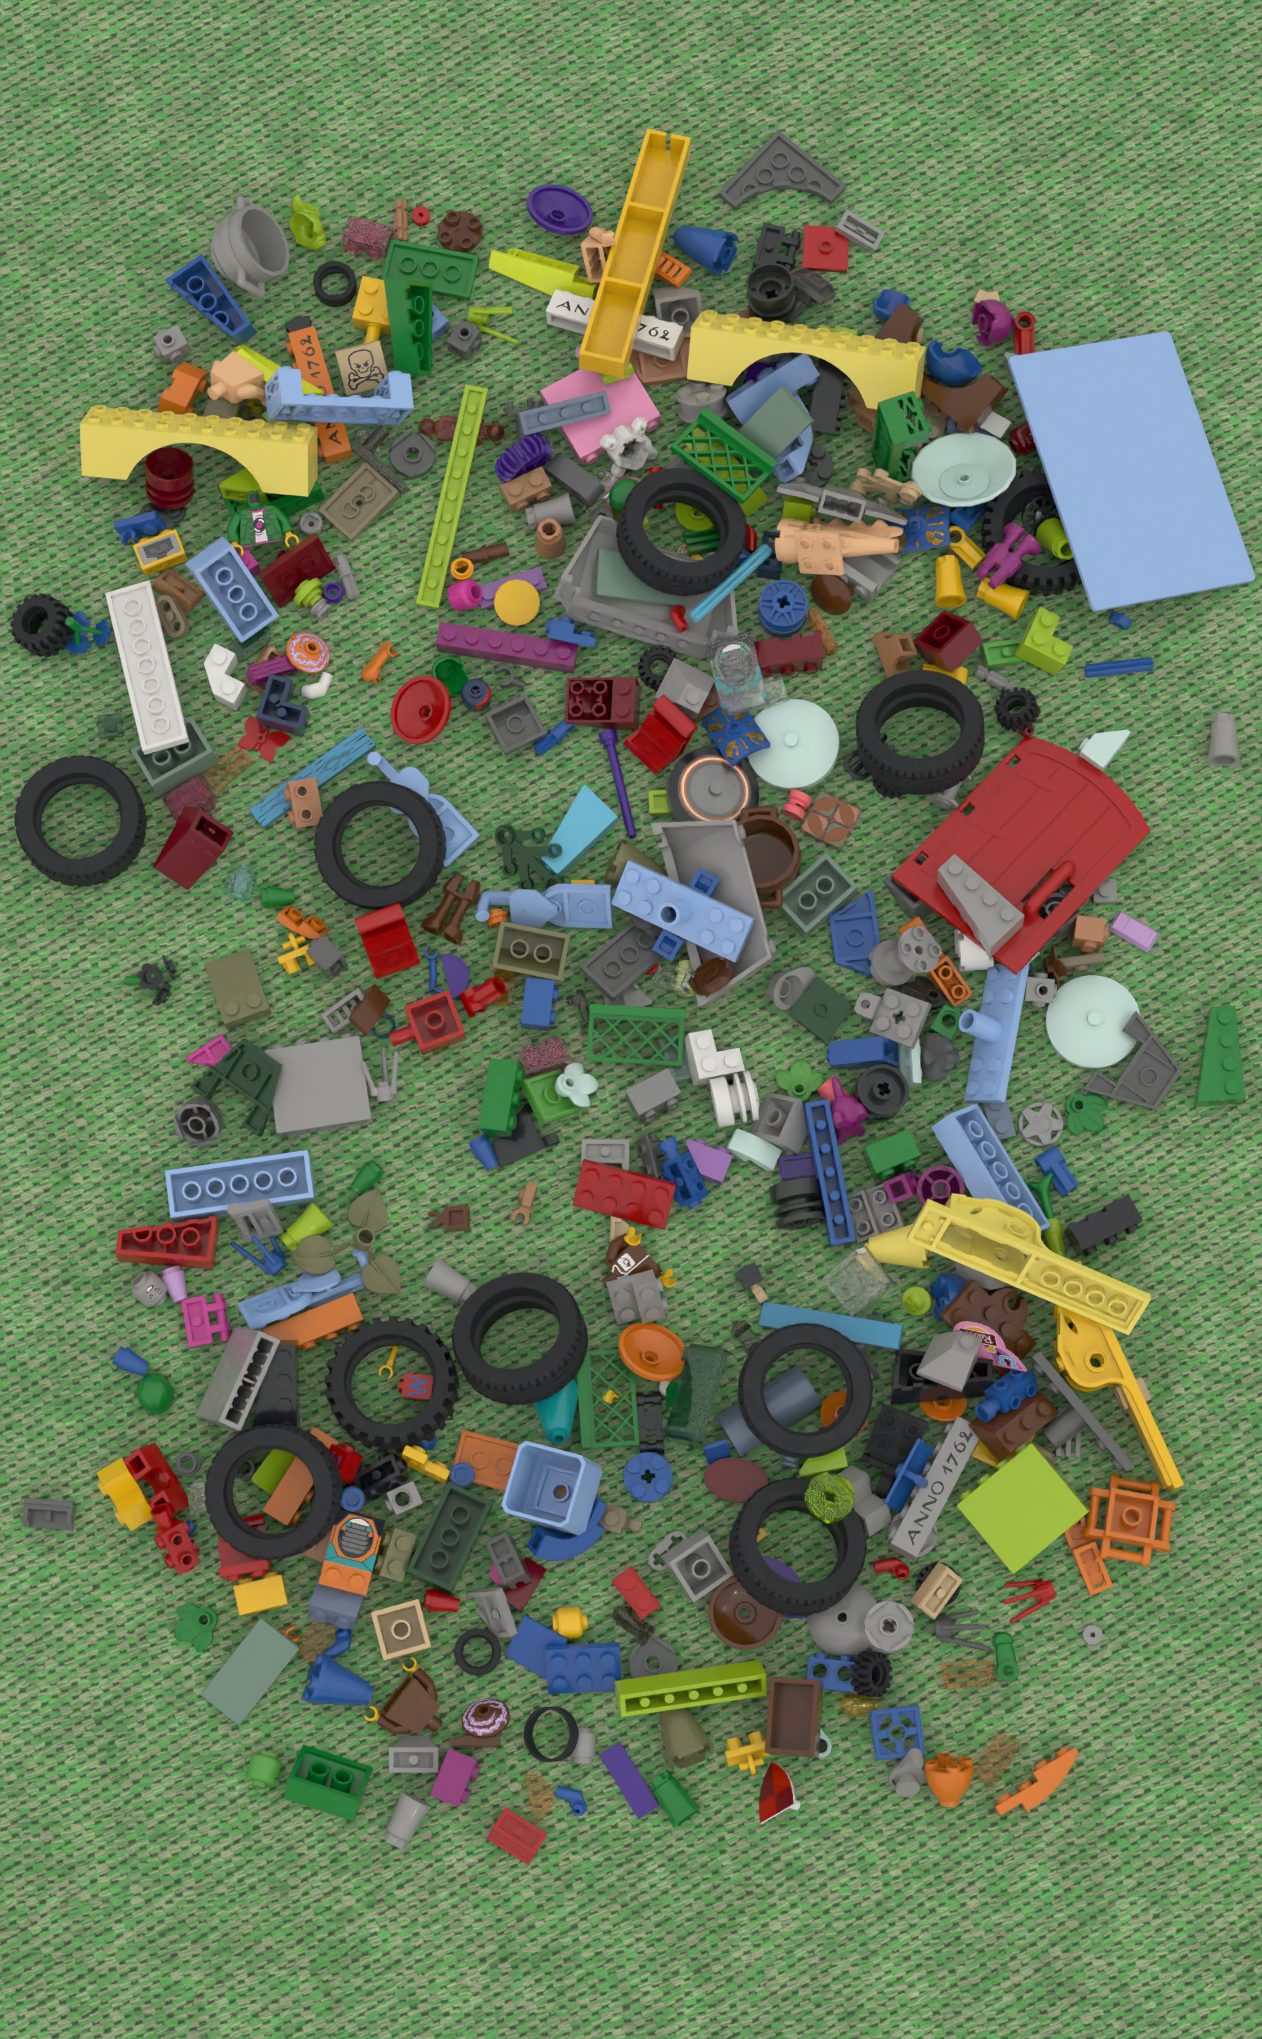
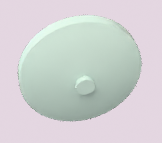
M801 699L782 700L765 708L754 719L771 743L770 748L750 754L748 759L756 775L768 785L786 791L807 789L821 782L835 766L840 749L838 731L830 715L818 705Z
M1081 976L1070 980L1060 987L1056 997L1053 998V1003H1049L1045 1018L1046 1033L1054 1050L1067 1062L1084 1069H1103L1122 1061L1134 1048L1137 1041L1122 1032L1133 1013L1137 1011L1140 1015V1011L1131 993L1120 983L1103 976Z

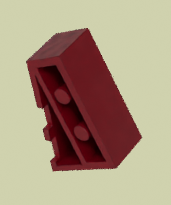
M815 630L813 636L802 638L799 633L793 634V639L780 640L777 637L755 641L756 650L752 651L750 649L753 662L752 675H755L758 667L761 668L764 678L781 673V676H792L795 672H804V674L810 675L818 673V670H822L824 656L821 630Z

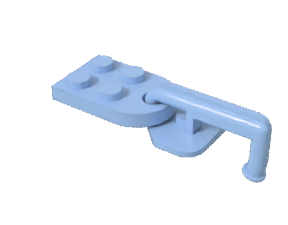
M377 752L369 753L367 757L368 763L373 766L377 765L391 780V783H396L416 791L436 810V814L439 815L443 824V830H445V847L447 849L446 858L443 863L448 868L481 835L446 798L437 794H429V781L418 769L407 767L398 773L381 754ZM389 807L396 814H404L395 808ZM408 818L411 830L419 838L414 824Z
M556 884L549 887L545 892L529 889H518L513 892L486 891L480 895L476 919L480 922L488 920L490 915L487 911L489 905H509L511 922L514 924L541 928L549 921L560 927L612 928L611 885Z
M353 1250L352 1255L357 1257L362 1270L364 1266L369 1264L366 1251ZM333 1266L329 1272L321 1275L304 1272L296 1282L274 1288L239 1302L237 1305L249 1329H261L270 1322L288 1318L290 1314L298 1312L306 1306H320L365 1288L361 1280V1272L341 1280L340 1274L335 1266Z

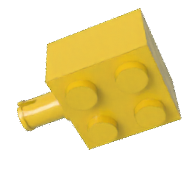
M362 276L352 320L354 328L367 330L364 343L379 340L380 333L391 335L384 280Z

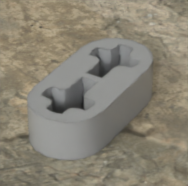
M679 1531L670 1533L650 1553L648 1560L652 1569L663 1571L668 1568L666 1564L663 1566L661 1564L654 1565L655 1558L653 1556L655 1554L660 1556L665 1551L668 1552V1548L673 1543L672 1537H682V1541L687 1539L685 1534Z

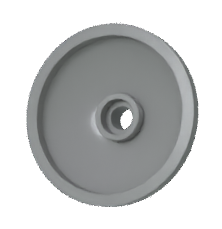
M854 1584L847 1595L835 1606L818 1614L807 1615L808 1629L813 1640L821 1649L835 1656L848 1657L865 1651L872 1644L865 1635L864 1621L869 1610L877 1602L865 1588ZM841 1613H845L847 1615V1620L845 1622H840L838 1620V1616Z

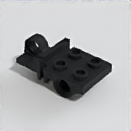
M884 1403L865 1448L871 1453L867 1454L864 1452L861 1462L883 1470L874 1492L887 1497L896 1480V1468L900 1463L903 1464L906 1461L917 1438L919 1437L922 1440L929 1422Z

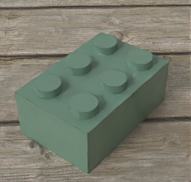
M192 716L184 719L190 742L146 755L142 751L141 744L131 749L136 762L157 797L218 764L214 752Z
M825 853L793 881L791 885L783 890V905L776 909L806 939L827 921L829 916L837 912L857 894L858 885Z

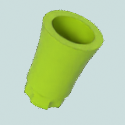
M1051 518L1041 523L1036 532V539L1039 545L1048 549L1060 559H1072L1073 554L1062 521Z
M312 1201L280 1238L294 1253L305 1238L312 1235L320 1236L335 1225Z

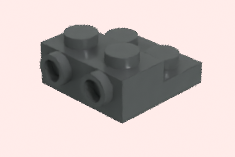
M520 694L515 695L508 700V703L501 706H492L485 713V719L505 756L547 736V732L527 694L522 696Z

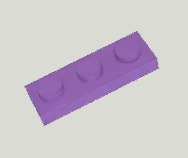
M540 566L481 585V610L494 607L495 592L500 585L508 580H525L533 585L537 592L547 590Z

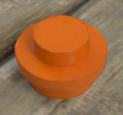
M494 909L489 912V918L485 921L489 923L490 928L499 927L500 921L508 922V913L501 909Z

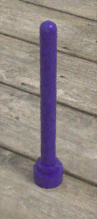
M616 729L605 730L598 734L599 740L604 748L607 749L627 836L633 839L637 834L616 750L617 731Z

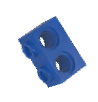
M814 1653V1657H808L806 1679L824 1682L823 1690L855 1693L853 1690L855 1686H852L850 1682L853 1680V1677H850L848 1681H841L837 1676V1671L841 1667H846L853 1673V1669H851V1664H855L853 1657L838 1656V1660L828 1659V1654ZM817 1664L825 1666L827 1671L825 1677H815L813 1667Z

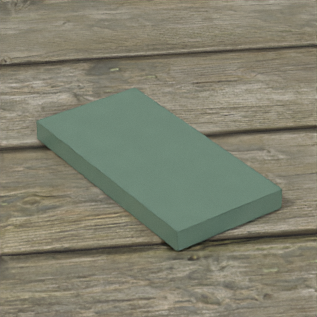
M782 386L738 432L776 460L814 420L785 386ZM734 456L740 464H743L741 459ZM748 470L752 478H758L761 475L755 470Z
M602 549L597 551L594 596L671 607L675 604H680L685 607L686 596L662 593L640 581L629 570L620 552Z
M261 1617L201 1693V1696L236 1724L240 1725L297 1653L300 1646Z

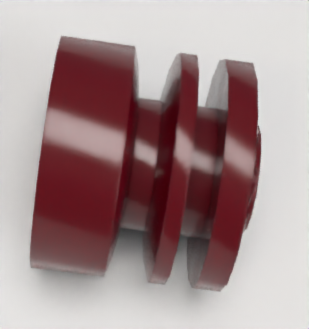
M173 447L157 449L147 456L145 475L148 500L153 505L163 509H178L186 506L194 496V465L191 456L187 452Z

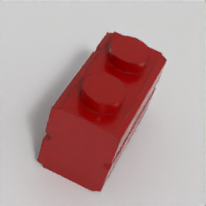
M632 1566L612 1580L614 1586L641 1621L661 1607V1604L653 1596Z

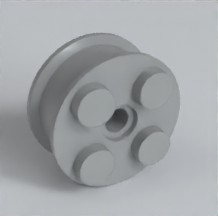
M692 380V383L681 387L676 393V399L681 403V408L678 411L679 418L686 423L692 424L698 418L699 413L706 407L722 419L729 410L727 403L724 402L726 387L722 384Z

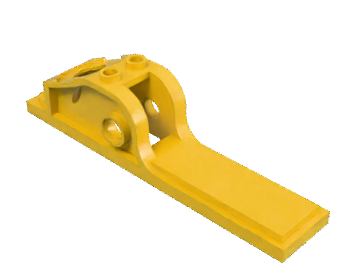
M1054 1304L1056 1341H1054L1055 1360L1052 1362L1058 1374L1062 1373L1066 1383L1071 1388L1082 1393H1091L1102 1388H1114L1119 1385L1128 1405L1126 1410L1163 1490L1168 1489L1170 1493L1182 1487L1184 1483L1112 1328ZM1070 1322L1074 1324L1072 1329L1068 1327ZM1090 1359H1096L1100 1363V1367H1093L1090 1364Z

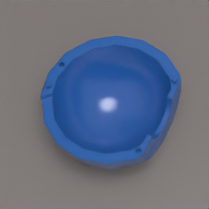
M937 339L929 343L926 352L927 367L937 382L945 386L960 387L974 381L982 371L980 362L968 350L958 347L955 351L947 353L942 350V342H938Z

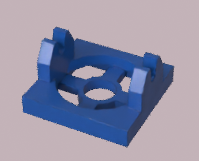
M919 1705L869 1711L875 1761L904 1758L910 1749L913 1748L920 1749L922 1754L925 1755ZM899 1714L908 1717L914 1727L906 1728L901 1724ZM891 1715L892 1725L889 1726L888 1730L878 1731L881 1722ZM898 1725L904 1729V1737L901 1740H894L891 1737L890 1730L893 1726ZM908 1735H915L913 1744L903 1751L902 1742ZM889 1738L895 1743L896 1752L885 1748L879 1739Z

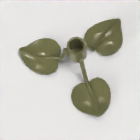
M378 1189L362 1194L350 1205L348 1220L353 1226L361 1227L352 1240L336 1250L330 1251L331 1245L327 1239L319 1235H312L305 1238L292 1254L293 1261L303 1271L314 1275H321L333 1268V1255L350 1246H354L358 1251H367L369 1264L364 1266L361 1271L363 1285L369 1291L376 1294L396 1295L400 1292L401 1277L393 1259L387 1255L380 1254L372 1260L373 1248L371 1245L375 1241L374 1232L383 1229L388 1220L387 1209Z

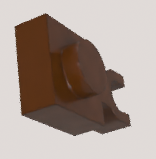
M468 1205L445 1206L444 1214L436 1211L428 1212L430 1217L437 1216L435 1223L428 1224L430 1229L440 1228L444 1225L446 1232L470 1231V1207Z

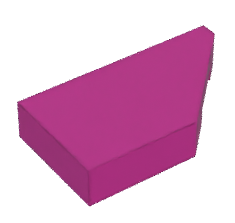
M221 1034L185 1059L189 1063L215 1067L223 1060L222 1057L231 1050V1047Z

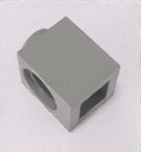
M414 1481L387 1492L388 1498L384 1499L389 1512L394 1511L396 1515L423 1504ZM406 1492L409 1495L410 1501L406 1506H399L397 1504L396 1496L398 1493Z

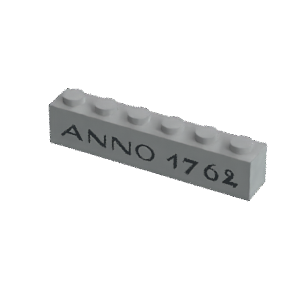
M960 1417L956 1418L954 1422H948L943 1432L947 1435L944 1442L937 1443L932 1453L936 1456L933 1463L927 1462L921 1476L928 1480V1486L921 1488L917 1484L915 1485L910 1497L914 1498L910 1507L905 1504L899 1515V1518L902 1519L899 1528L894 1526L887 1538L891 1540L888 1548L912 1561H915L979 1440L978 1436L968 1426L970 1422Z

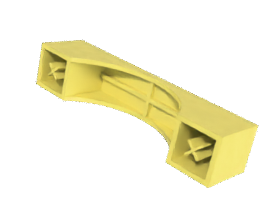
M713 310L701 312L691 326L687 379L732 386L740 373L757 360L773 354L795 352L819 357L843 371L860 391L866 408L877 409L878 402L911 391L915 392L916 398L921 396L926 347L920 346L916 342L905 344L891 338L880 340L875 339L871 335L855 336L847 331L836 333L830 332L827 328L810 329L802 324L791 326L785 325L782 321H762L758 317L747 319L741 318L737 314H717Z
M104 405L91 407L80 423L82 476L127 480L136 464L150 452L176 443H196L219 449L238 460L254 476L263 493L308 497L318 479L317 427H312L306 423L290 425L283 421L268 423L261 419L246 421L239 417L224 419L216 415L202 417L194 413H186L184 415L174 414L171 411L157 413L149 409L135 411L129 410L127 407L113 409L107 408Z

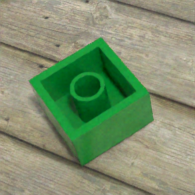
M910 1129L868 1145L863 1152V1157L873 1180L880 1179L881 1182L893 1178V1174L900 1170L906 1173L915 1169V1165L918 1164L921 1156Z

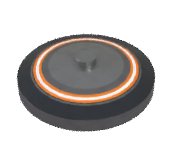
M704 747L687 753L675 764L667 780L666 798L669 809L677 822L736 820L739 822L741 820L740 812L742 808L758 806L759 786L752 769L743 759L735 766H731L719 748Z

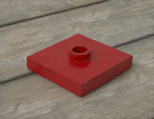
M804 225L802 267L811 271L847 273L849 239L834 231L836 227Z

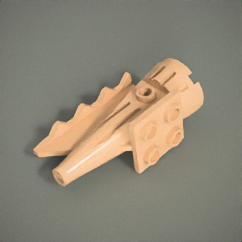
M814 517V524L791 518H782L777 526V530L781 532L780 538H775V552L778 561H783L781 564L799 563V570L802 574L844 575L843 558L897 553L899 541L898 539L891 538L902 535L903 529L896 526H888L881 519H878L873 525H866L862 520L860 523L853 521L851 524H845L837 517L830 523H823L820 519Z

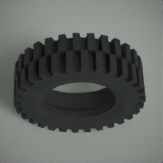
M1040 466L1034 467L1032 474H1029L1028 469L1022 470L1020 477L1018 478L1016 475L1007 490L988 502L981 529V536H983L981 543L982 548H985L984 553L986 555L994 544L1003 542L1005 539L1004 527L1008 523L1013 522L1029 499L1039 494L1052 495L1046 474L1041 473ZM1047 498L1046 505H1049L1052 500ZM1042 499L1035 501L1036 504L1041 505ZM1011 547L1008 551L1013 553L1014 550ZM1074 557L1054 567L1035 566L1021 559L1022 566L1014 575L1007 578L1006 583L1011 586L1016 583L1020 589H1031L1030 595L1036 596L1038 591H1043V597L1050 596L1051 591L1054 590L1056 595H1060L1063 593L1064 588H1067L1069 592L1074 590L1076 583L1079 586L1083 584Z

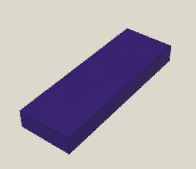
M621 1742L599 1755L638 1819L659 1806Z

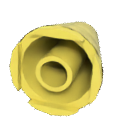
M913 1224L869 1237V1242H865L866 1257H870L873 1262L920 1269H930L932 1262H927V1256H932V1251L906 1240Z

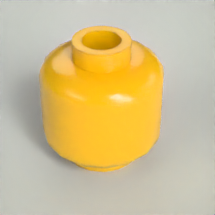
M579 1607L559 1608L556 1611V1615H552L553 1631L567 1639H579L583 1635V1630L588 1629L587 1614L582 1615Z

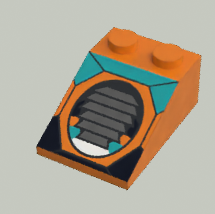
M340 1508L339 1515L336 1517L318 1584L366 1596L386 1519L356 1511L350 1512Z

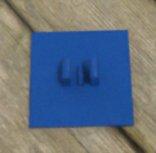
M524 1615L517 1629L518 1633L513 1636L504 1656L547 1679L546 1645H565L568 1639L531 1617Z

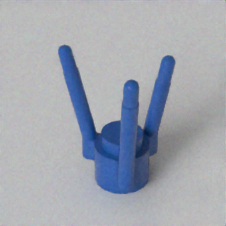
M255 1235L251 1236V1239L265 1255L262 1259L264 1263L235 1242L230 1243L238 1252L259 1266L265 1274L270 1272L274 1276L287 1265L285 1261L287 1257L281 1251L274 1236H270L269 1239L276 1253L274 1251L269 1252Z

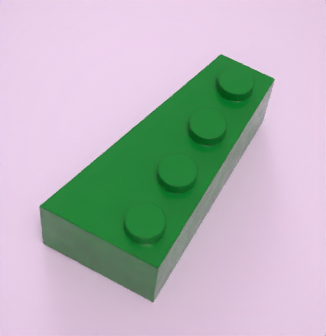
M384 280L395 371H401L404 374H410V376H431L433 283L411 280Z
M1235 1005L1211 1007L1207 1013L1194 1107L1241 1104L1245 1099L1236 1008Z

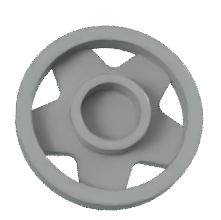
M1038 1102L1029 1105L1023 1110L1019 1117L1018 1129L1022 1138L1030 1145L1047 1147L1055 1143L1061 1136L1063 1119L1055 1107L1048 1103ZM1041 1107L1039 1112H1035L1031 1109ZM1052 1112H1054L1058 1119L1051 1117ZM1023 1118L1028 1122V1125L1024 1129ZM1058 1131L1057 1135L1051 1140V1132ZM1037 1136L1040 1142L1033 1141L1030 1138Z

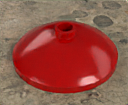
M427 675L417 676L408 680L396 693L391 706V723L398 737L410 744L416 745L425 744L435 739L443 731L450 717L451 698L448 689L440 680Z

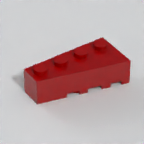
M211 1216L201 1220L191 1219L181 1223L172 1224L171 1222L164 1223L161 1226L118 1230L115 1255L119 1262L214 1270L220 1225L218 1217Z

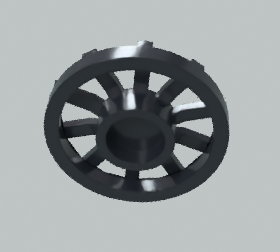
M1036 495L1029 499L1023 507L1021 514L1022 524L1033 536H1036V531L1041 523L1047 519L1056 518L1053 517V514L1058 513V509L1051 511L1055 504L1052 495ZM1047 498L1052 500L1048 507H1046ZM1042 499V506H1038L1035 501ZM1032 504L1035 507V510L1033 512L1028 511L1029 507ZM1026 515H1032L1033 519L1026 521ZM1036 522L1035 527L1031 530L1028 525Z

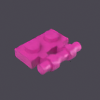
M222 1293L214 1294V1303L208 1305L206 1296L181 1300L189 1348L214 1344L212 1334L217 1333L220 1334L221 1342L229 1341L231 1327L230 1323H227L225 1312L227 1304L223 1300ZM216 1312L218 1325L211 1326L209 1313Z

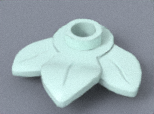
M578 1062L566 1066L564 1074H561L555 1082L556 1092L562 1097H569L579 1107L590 1106L588 1095L595 1092L599 1086L593 1076L584 1074L583 1065Z

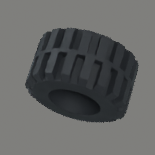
M40 593L39 596L33 594L30 599L26 597L23 600L24 603L22 605L18 604L16 607L18 609L17 612H13L12 615L14 620L11 621L10 626L13 628L11 633L15 637L14 640L20 646L39 657H50L51 654L54 656L59 654V650L66 648V643H70L72 640L70 638L71 634H74V631L65 624V620L68 617H73L72 612L64 604L44 593ZM48 618L45 628L38 633L40 624Z

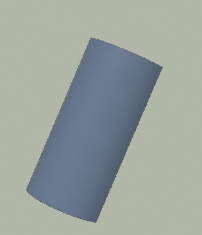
M797 1365L764 1385V1399L770 1414L778 1423L786 1428L791 1427L822 1407L815 1390ZM739 1402L714 1416L740 1458L763 1444L748 1428L740 1411Z

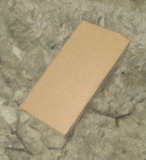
M937 1563L910 1602L935 1620L963 1580L947 1566Z

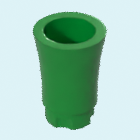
M669 1770L664 1771L649 1783V1786L654 1791L653 1794L663 1807L673 1828L681 1825L701 1809Z

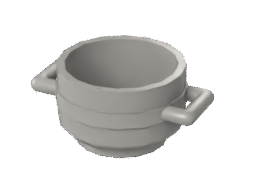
M239 196L236 200V210L220 219L214 227L210 249L212 259L218 271L229 282L237 284L258 298H263L265 296V284L282 275L289 264L288 242L278 222L264 208L257 206L243 196Z

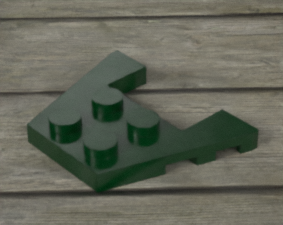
M243 1039L222 1057L223 1060L215 1067H210L205 1072V1075L200 1080L194 1081L190 1087L204 1098L210 1099L221 1080L225 1081L254 1102V1106L242 1125L255 1135L262 1137L283 1065L249 1040Z

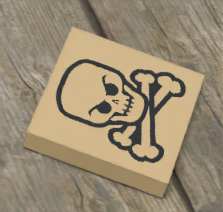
M379 340L335 351L346 396L374 390L388 374Z

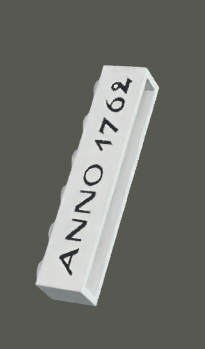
M555 289L546 309L547 324L585 335L595 300L589 297L584 298L574 295L569 291ZM642 315L633 349L675 361L684 341L683 326L675 322L659 320L654 316Z

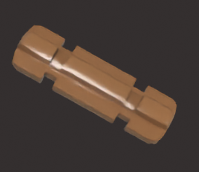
M397 199L394 202V211H396L394 213L395 231H397L395 232V240L406 242L408 241V231H406L408 230V212L405 211L408 210L407 201Z

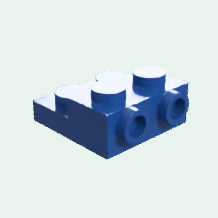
M559 616L558 620L548 619L546 633H549L548 638L598 648L600 640L594 638L595 633L579 630L578 635L579 625L574 624L573 619Z

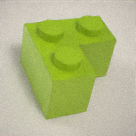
M1039 607L1027 624L1015 656L1056 676L1065 666L1073 648L1070 644L1053 636L1060 617Z

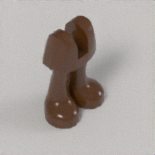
M458 872L444 885L445 895L433 915L425 918L420 925L423 930L438 936L441 932L445 940L455 945H460L463 940L460 925L470 905L477 903L481 886L480 882L472 879L464 895L458 893L464 880V875ZM455 900L458 901L453 914L442 930L444 920Z

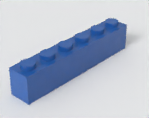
M829 1099L805 1103L803 1108L815 1175L820 1188V1201L823 1203L822 1212L825 1213L824 1222L829 1247L854 1243L855 1235Z

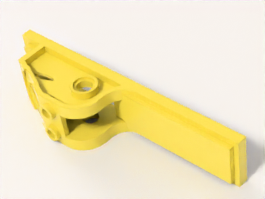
M952 1193L944 1206L927 1199L907 1234L906 1240L1127 1335L1130 1334L1151 1301V1294L1052 1252L1043 1244L1040 1226L1032 1216L999 1200L966 1197V1195Z

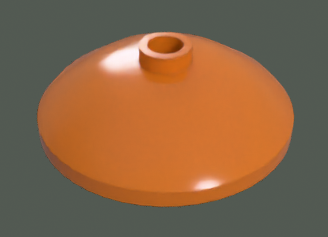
M642 1322L628 1326L619 1338L618 1351L621 1359L631 1371L640 1377L659 1382L670 1381L678 1378L687 1367L688 1352L684 1343L675 1333L661 1325L649 1322L642 1324Z

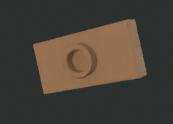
M879 632L875 634L873 640L887 678L909 671L911 660L918 655L911 635L895 634V632Z

